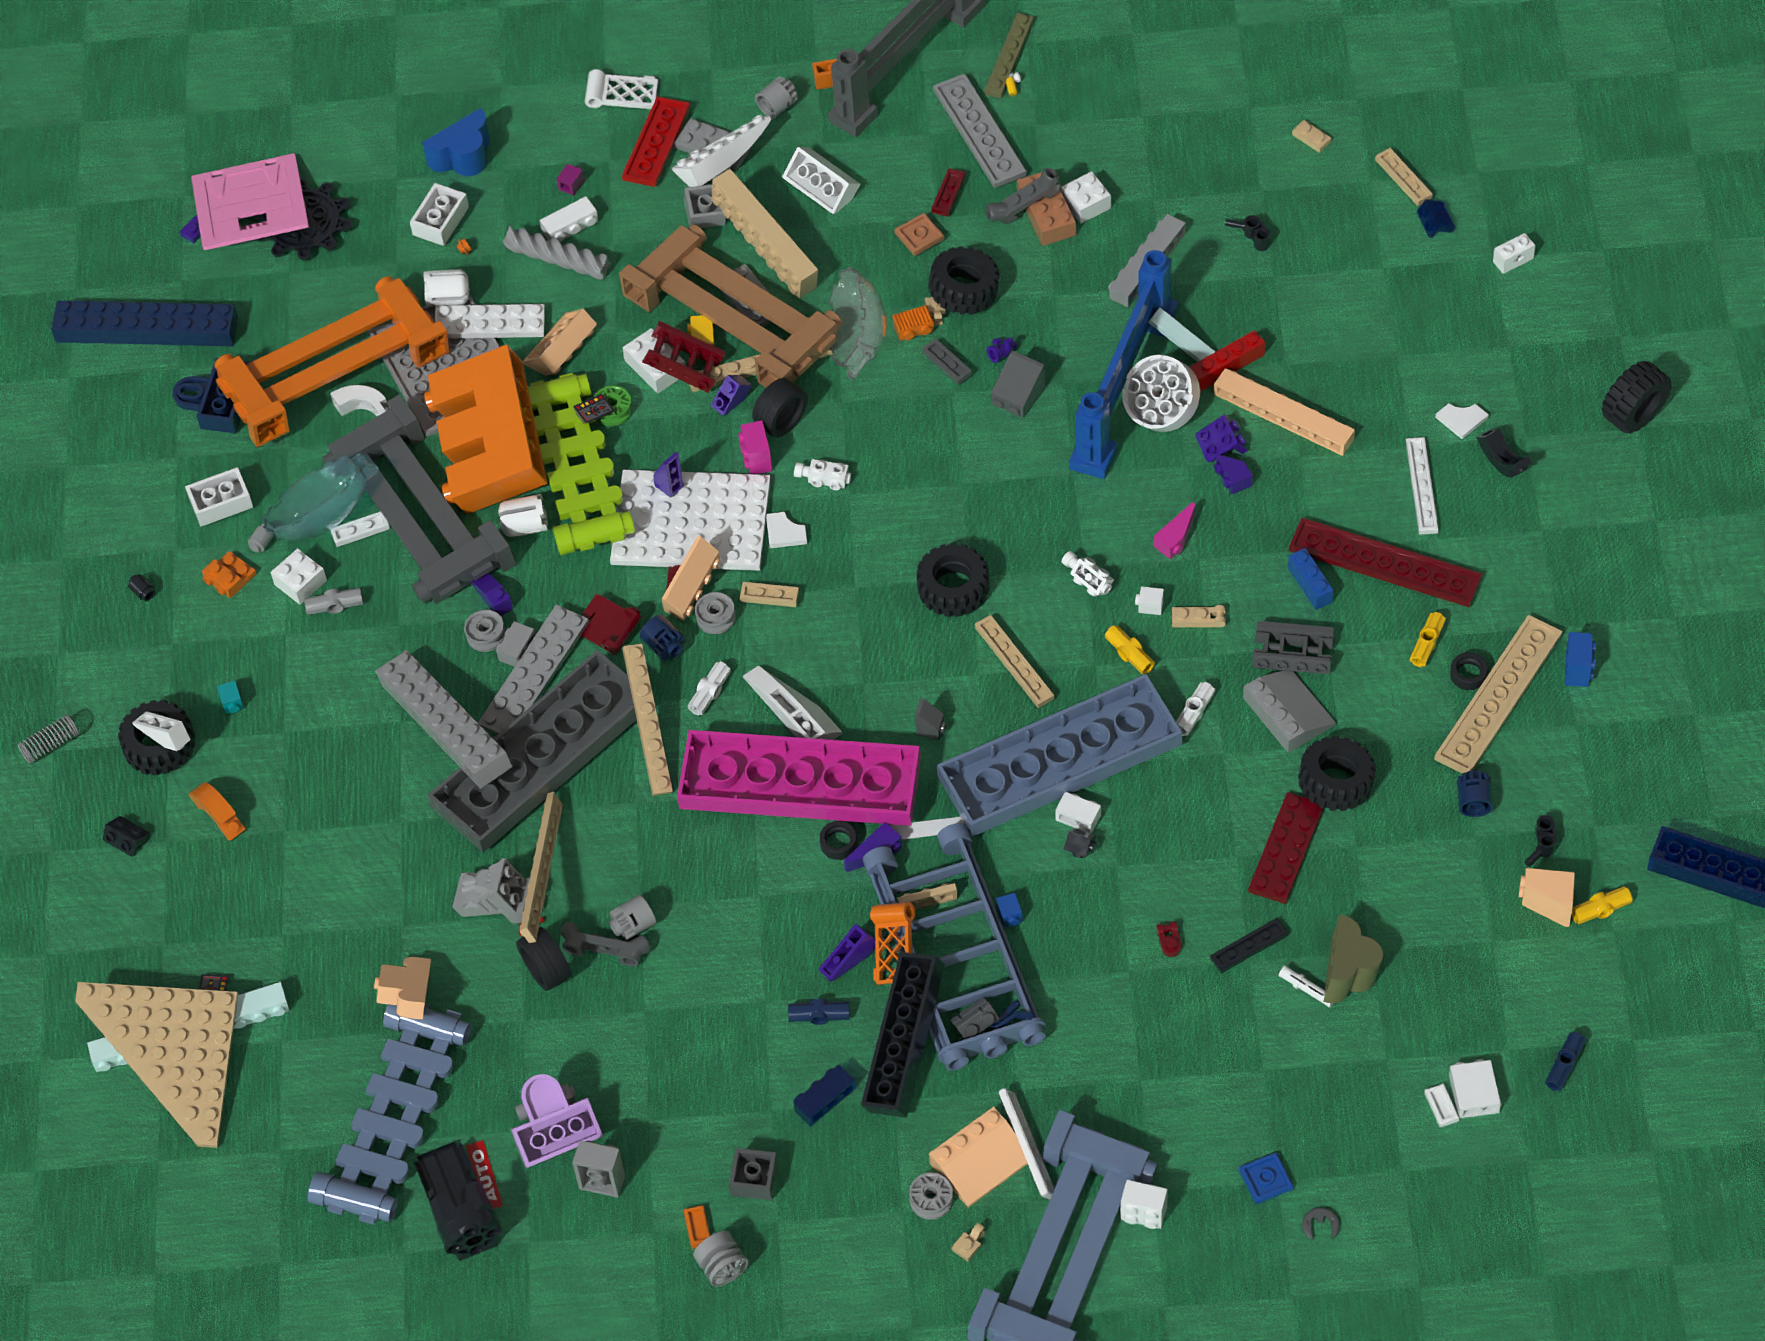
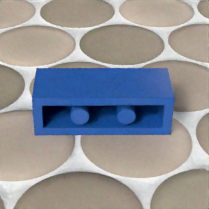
M1306 548L1289 555L1288 569L1315 610L1333 602V589Z

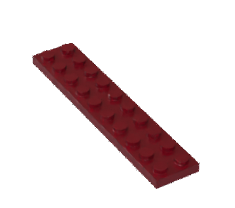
M1301 518L1289 546L1290 552L1295 553L1306 548L1312 559L1465 607H1470L1482 578V573L1305 518Z

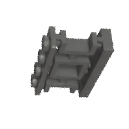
M1257 621L1255 642L1264 643V649H1254L1253 667L1330 674L1331 655H1322V648L1332 649L1334 627ZM1269 641H1280V644L1269 643ZM1307 644H1314V645H1319V646H1318V647H1310V646H1307ZM1284 645L1302 646V653L1283 651ZM1268 651H1279V654L1268 653ZM1306 654H1313V655H1318V656H1317V657H1308V656H1306Z

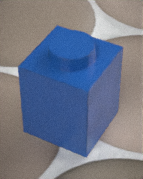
M1015 893L996 898V908L1003 928L1007 926L1013 927L1022 922V911Z

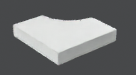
M1447 404L1435 416L1436 419L1461 439L1465 438L1489 417L1476 404L1466 408Z
M785 512L766 514L770 548L807 544L805 525L792 523L786 517Z

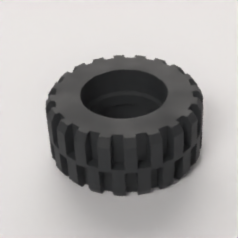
M959 246L956 249L952 247L948 251L941 252L932 263L928 288L933 300L940 304L941 308L948 309L951 313L958 312L959 315H965V313L971 315L977 311L979 313L992 305L996 298L1000 273L994 260L991 261L992 258L988 254L985 255L979 249L977 251L973 247L964 248V246ZM965 277L976 283L962 284L952 278Z
M1640 361L1636 365L1633 364L1615 380L1616 382L1610 387L1609 392L1606 393L1605 400L1602 403L1603 407H1601L1603 416L1623 433L1637 432L1641 427L1646 426L1666 403V399L1669 397L1670 390L1672 389L1670 378L1649 361Z
M951 543V545L947 546L943 544L940 545V548L935 547L931 549L930 554L926 553L918 564L916 574L918 594L922 603L929 610L934 609V613L938 615L943 613L947 617H950V615L959 617L963 613L966 615L972 613V609H978L980 603H984L986 600V595L989 593L988 565L984 561V557L980 553L977 554V550L970 547L969 549L964 544H961V546L956 545V543ZM951 572L962 573L969 578L967 583L955 588L944 587L937 582L939 577Z
M152 700L147 704L144 702L140 704V707H134L130 710L131 713L126 714L123 718L124 722L120 724L118 739L126 761L136 771L140 770L144 774L150 772L152 775H159V773L167 774L172 769L174 771L177 770L180 764L184 765L188 761L187 756L190 757L192 755V748L195 747L196 742L194 739L195 733L185 710L178 707L177 704L173 702L168 704V701L165 700L160 702ZM145 712L182 721L190 741L178 751L165 748L162 745L146 746L141 744L146 734L136 728L132 722Z
M1333 736V738L1325 737L1321 741L1313 742L1312 745L1307 747L1301 760L1298 779L1302 793L1306 798L1309 797V801L1313 804L1317 803L1323 809L1325 807L1329 808V811H1335L1336 809L1346 811L1347 808L1354 809L1358 805H1362L1371 794L1376 774V764L1372 755L1368 754L1369 751L1364 746L1361 747L1359 742H1352L1350 738L1346 737L1344 739L1339 738V736ZM1337 768L1349 773L1352 777L1348 779H1335L1326 775L1322 770Z

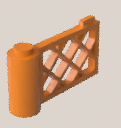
M911 902L874 905L870 911V918L875 924L876 969H873V981H876V985L892 984L895 969L889 963L894 957L898 960L899 955L897 952L902 946L905 949V953H912L911 921L915 917V908ZM901 927H905V935L901 939L896 933ZM885 928L890 932L886 940L882 938V929ZM893 937L899 942L894 950L889 945ZM885 948L891 953L886 960L882 957V952ZM887 968L891 974L886 980H883V971Z

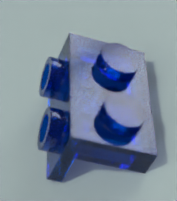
M1426 199L1418 208L1417 214L1429 238H1433L1437 232L1452 233L1455 230V226L1443 201Z

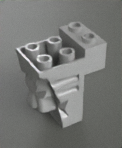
M505 858L491 865L488 869H481L477 873H461L453 908L462 917L503 914L511 923H521L530 878H524Z

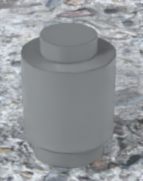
M266 524L258 526L248 540L250 549L255 552H263L273 538V529Z

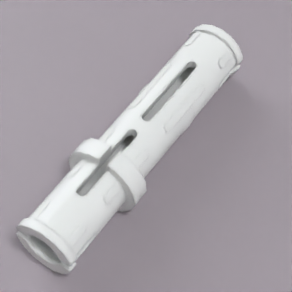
M1286 965L1281 969L1279 977L1293 984L1294 988L1303 990L1329 1008L1334 1004L1323 1002L1325 990L1306 979L1302 973L1298 974Z

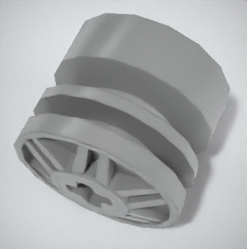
M721 1231L709 1236L698 1245L693 1253L694 1259L700 1268L704 1270L711 1285L715 1287L723 1286L735 1280L745 1271L749 1264L748 1259L743 1255L742 1250L737 1248L736 1241L728 1231Z

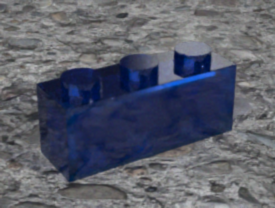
M839 1064L834 1068H830L824 1077L819 1081H814L806 1092L800 1093L794 1099V1111L810 1127L813 1126L856 1089L855 1080Z

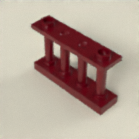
M659 321L651 337L657 339L654 349L648 350L642 362L709 393L716 381L710 378L712 368L719 365L725 351ZM663 343L673 346L670 358L660 354ZM680 350L690 354L686 366L676 362ZM697 358L707 362L703 374L693 370Z

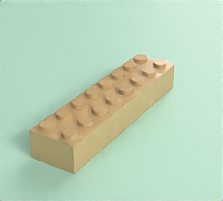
M728 169L712 180V202L722 209L727 219L730 218L736 230L743 233L745 240L755 247L757 254L763 256L769 268L774 269L778 278L788 285L790 292L796 294L800 299L817 288L818 269L732 170Z

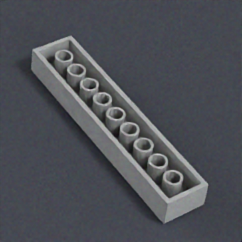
M407 650L375 671L383 688L480 789L512 768L506 752Z

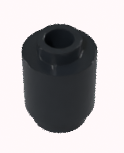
M142 574L134 575L129 579L128 588L140 600L149 601L154 597L156 593L154 586Z

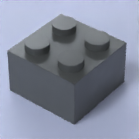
M735 1148L729 1182L731 1196L772 1200L778 1165L776 1152Z

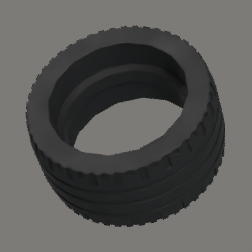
M785 378L777 379L768 385L757 399L753 408L752 419L754 422L762 420L765 432L774 437H781L790 432L800 421L807 407V394L791 381Z
M539 927L536 942L528 943L524 936L516 941L517 949L526 967L545 991L556 987L571 976V970L563 953L543 927Z

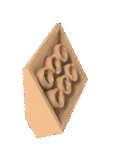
M992 1107L929 1153L930 1165L938 1174L944 1176L950 1182L953 1191L968 1208L1028 1164L1016 1134L995 1107Z

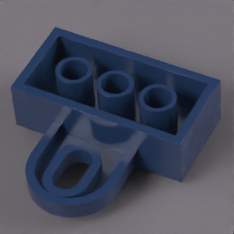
M243 361V362L245 363V365L251 363V362ZM215 362L209 378L189 376L176 383L173 388L175 403L182 409L198 411L196 417L200 429L236 434L240 416L234 409L232 399H227L217 385L218 373L215 369ZM185 390L198 391L199 394L196 396L183 395L182 392Z

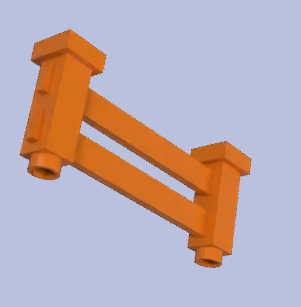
M387 276L380 279L375 285V291L378 293L379 298L378 301L245 365L240 356L234 357L232 354L221 356L215 362V369L218 373L216 382L226 398H231L234 402L235 411L242 421L248 425L251 440L256 447H259L290 432L286 409L283 407L284 404L406 344H409L411 360L417 368H420L450 353L447 330L440 321L435 323L427 310L424 311L421 308L418 298L409 286L406 287L400 278L394 280L393 277ZM390 319L395 325L264 390L259 385V383Z

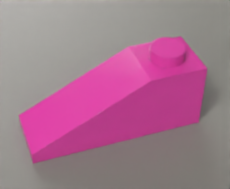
M1192 502L1154 535V547L1169 559L1179 555L1183 550L1195 517V503Z

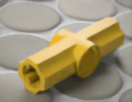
M1430 613L1424 628L1420 631L1419 639L1410 657V662L1417 667L1426 666L1431 652L1436 647V641L1446 622V618L1441 613Z
M1118 625L1111 626L1105 633V638L1117 649L1121 659L1125 662L1129 661L1142 675L1148 674L1155 666V662L1143 651L1138 640L1133 637L1130 638Z
M1625 886L1606 894L1599 892L1593 895L1589 901L1572 907V918L1578 925L1596 917L1599 919L1606 918L1614 910L1631 904L1633 900L1631 893Z

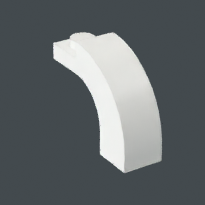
M346 386L330 393L333 404L341 416L353 410L366 409L377 417L388 410L384 395L368 386Z

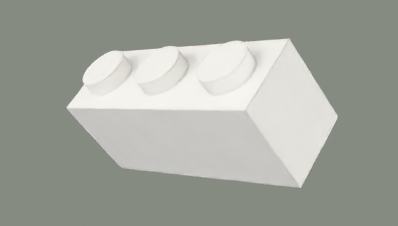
M584 197L541 219V230L548 240L556 238L561 242L565 238L577 234L579 231L598 222L597 210L588 198Z

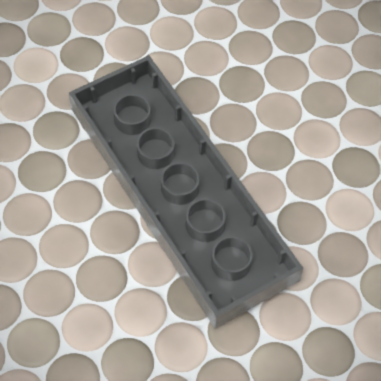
M596 650L493 738L506 752L512 768L480 789L459 767L427 795L430 807L484 853L545 800L547 793L554 792L637 720L628 675Z

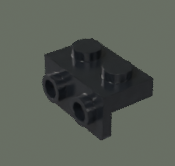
M118 816L105 824L103 841L131 857L136 855L137 846L150 838L148 831L122 816Z

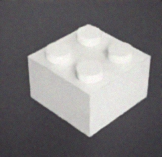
M1092 171L1061 187V193L1071 213L1080 224L1111 209V195Z
M298 548L271 571L274 585L299 605L304 602V598L310 597L327 581L324 569Z
M1127 1180L1121 1199V1220L1129 1224H1142L1150 1229H1161L1167 1209V1189Z

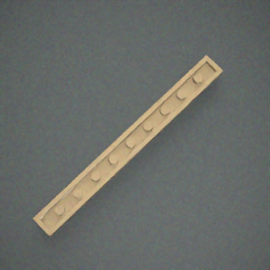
M555 792L547 793L546 802L544 803V812L539 829L538 842L536 843V852L533 857L534 862L530 882L528 883L525 907L522 912V922L519 927L521 935L526 938L528 943H533L537 940L563 807Z

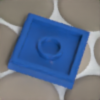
M1276 1152L1238 1168L1255 1204L1292 1191L1294 1188Z

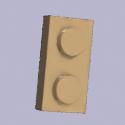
M1305 120L1292 130L1293 136L1319 153L1331 143V137Z

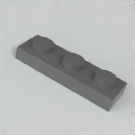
M936 338L922 348V353L956 384L959 385L972 376V370Z

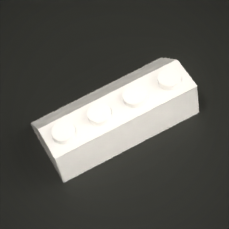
M797 147L782 178L832 214H836L848 204L860 186V183L809 147Z

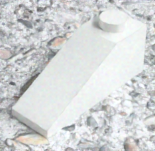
M145 712L132 722L136 728L163 747L178 751L190 741L182 721Z

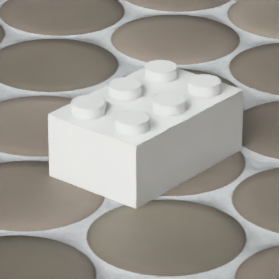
M434 183L410 221L412 234L444 246L469 208L466 193Z
M651 328L622 348L624 360L658 394L679 379L642 362L648 350L654 349L657 341L656 338L651 337L653 332ZM663 343L660 354L670 358L673 349L668 344ZM678 355L676 362L685 365V361Z
M238 467L185 486L200 527L253 508Z

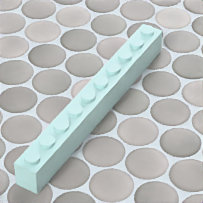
M281 982L238 995L234 1029L243 1028L248 1024L262 1022L267 1018L281 1016L289 1012ZM105 1037L87 1043L96 1072L107 1071L112 1067L127 1064Z

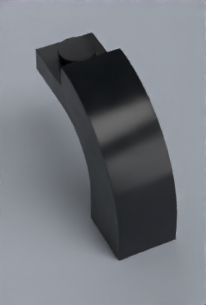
M1490 429L1476 437L1488 460L1506 477L1512 478L1526 470V466L1532 463L1529 456H1519L1509 448L1500 429Z

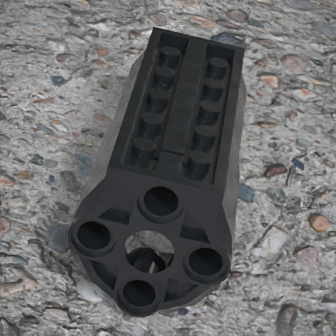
M454 1141L417 1156L419 1163L413 1162L429 1199L437 1231L446 1253L454 1254L457 1256L458 1261H462L497 1247L496 1238L502 1232V1227L486 1195L482 1182H477L478 1177L473 1172L462 1143L457 1148Z

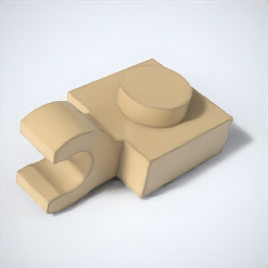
M933 297L925 298V305H927L931 316L934 317L935 326L942 325L941 314H946V310L941 308L940 304L933 300Z
M977 1223L970 1235L964 1232L952 1246V1251L969 1262L981 1248V1243L978 1241L985 1234V1227Z

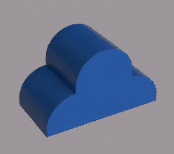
M480 108L422 142L426 163L430 169L437 172H447L453 169L462 176H474L485 169L487 165L485 149L489 146L490 136L484 111Z

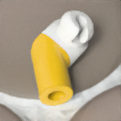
M1018 72L1011 73L1006 79V86L1010 96L1018 94L1016 82L1021 81V76Z

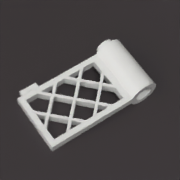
M599 69L592 70L588 74L585 104L591 108L610 105L651 109L656 99L658 79H655V76H644L642 78L606 75ZM609 81H616L618 85L612 87ZM634 83L636 86L630 89L626 84ZM646 84L654 85L650 90H646L643 87ZM621 87L627 91L622 95L617 92ZM638 89H641L644 92L640 96H637L634 93ZM612 93L617 97L614 100L607 99V96ZM631 95L634 100L626 101L624 98ZM648 96L652 102L646 103L642 99Z

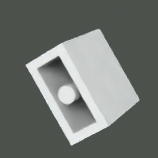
M1476 1060L1473 1063L1459 1062L1450 1066L1449 1078L1459 1118L1499 1113L1501 1103L1491 1060Z

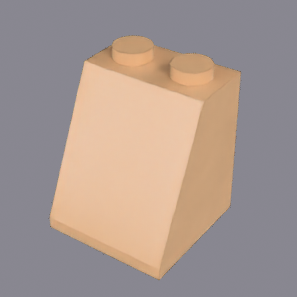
M1526 868L1525 876L1521 875L1519 897H1522V905L1565 927H1569L1573 906L1574 872Z

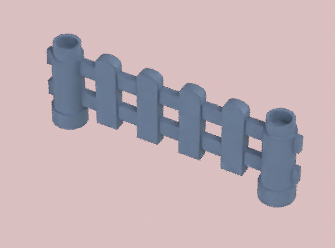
M425 1003L422 1020L401 1017L396 1012L397 1005H387L383 1019L384 1028L398 1032L403 1031L399 1042L387 1039L381 1053V1060L389 1062V1066L384 1076L372 1074L366 1088V1094L375 1097L369 1111L358 1108L351 1123V1129L360 1132L354 1146L343 1143L336 1158V1165L345 1168L341 1178L337 1179L334 1175L321 1171L316 1172L308 1191L309 1203L322 1207L328 1206L329 1212L343 1215L344 1211L359 1215L360 1221L372 1225L380 1220L387 1222L393 1220L398 1206V1199L388 1196L389 1188L392 1182L401 1184L408 1177V1165L405 1161H401L407 1146L417 1148L423 1142L424 1134L422 1127L416 1124L422 1111L432 1113L438 1106V1095L431 1088L436 1077L446 1078L452 1072V1059L446 1056L449 1046L454 1044L465 1046L471 1033V1023L462 1021L461 1013L448 1009L446 1013L431 1010V1005ZM419 1036L434 1040L430 1051L415 1047ZM405 1067L421 1072L415 1085L400 1081ZM391 1102L406 1106L401 1120L385 1116ZM376 1137L391 1141L385 1156L370 1151ZM360 1173L376 1177L372 1188L356 1184Z

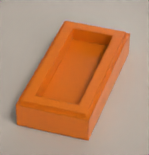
M704 1205L683 1209L692 1249L697 1248L701 1242L710 1236Z

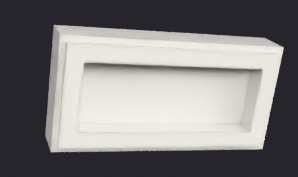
M1444 1084L1424 1090V1094L1440 1128L1459 1122L1458 1114Z

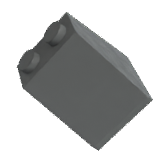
M1012 351L991 392V404L997 408L1009 411L1015 416L1018 415L1024 418L1045 387V365Z

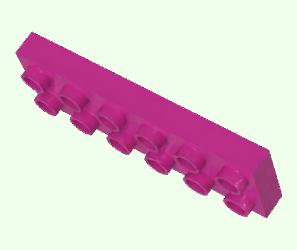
M689 730L677 800L680 809L879 824L885 822L886 824L912 826L921 763L920 746Z

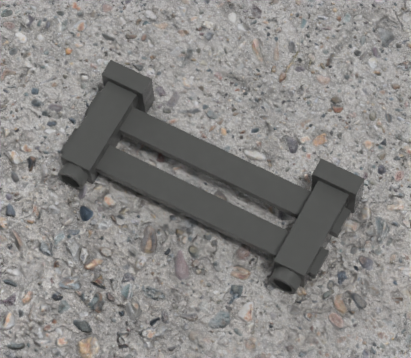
M912 0L859 54L852 49H845L839 52L837 60L831 65L835 106L828 112L829 122L857 138L878 116L877 106L869 102V92L943 17L964 28L985 7V0H937L923 15L922 13L935 0Z
M400 394L387 401L389 410L328 445L330 453L324 455L322 460L331 475L334 476L340 472L345 477L351 473L355 475L421 568V571L417 573L420 580L413 583L412 588L423 604L432 599L436 605L471 584L472 580H477L497 567H500L504 573L516 566L510 546L491 520L478 527L480 536L475 539L472 537L404 443L408 440L414 446L425 438L418 419ZM385 454L451 546L453 552L441 558L373 460Z

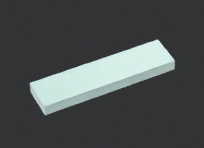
M1160 307L1148 322L1197 362L1215 352Z

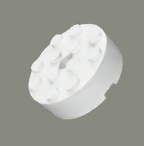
M1153 355L1142 359L1129 371L1125 387L1122 391V398L1128 415L1136 423L1153 431L1169 432L1180 428L1190 420L1197 409L1200 398L1199 383L1191 368L1172 357Z

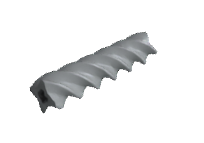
M510 225L507 235L503 239L506 248L515 253L525 254L534 259H541L549 264H557L565 269H573L581 274H589L600 280L605 279L606 272L611 265L606 254L594 256L590 249L578 251L576 246L571 243L562 246L556 238L546 241L542 234L535 233L529 235L524 228L513 230Z

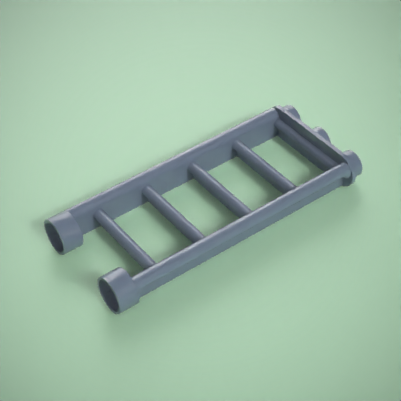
M962 823L946 826L940 830L937 838L944 854H961L963 862L889 885L886 876L892 874L898 866L891 848L878 847L872 849L862 859L881 904L896 903L894 894L968 871L979 901L911 922L912 933L983 911L995 940L940 957L939 959L947 967L999 950L1010 981L935 1004L929 1031L938 1052V1060L944 1063L949 1071L958 1070L966 1066L969 1062V1057L983 1053L986 1058H995L1004 1054L1009 1044L1022 1041L1025 1046H1033L1042 1042L1046 1037L1044 1032L1046 1024L1037 1014L972 851V839L966 825ZM901 927L896 933L901 939L905 935V927ZM912 945V953L916 954ZM903 946L900 948L899 953L905 952ZM1013 990L1016 992L1022 1010L1033 1013V1019L1024 1020L950 1044L939 1015L973 1004L982 997L988 999Z

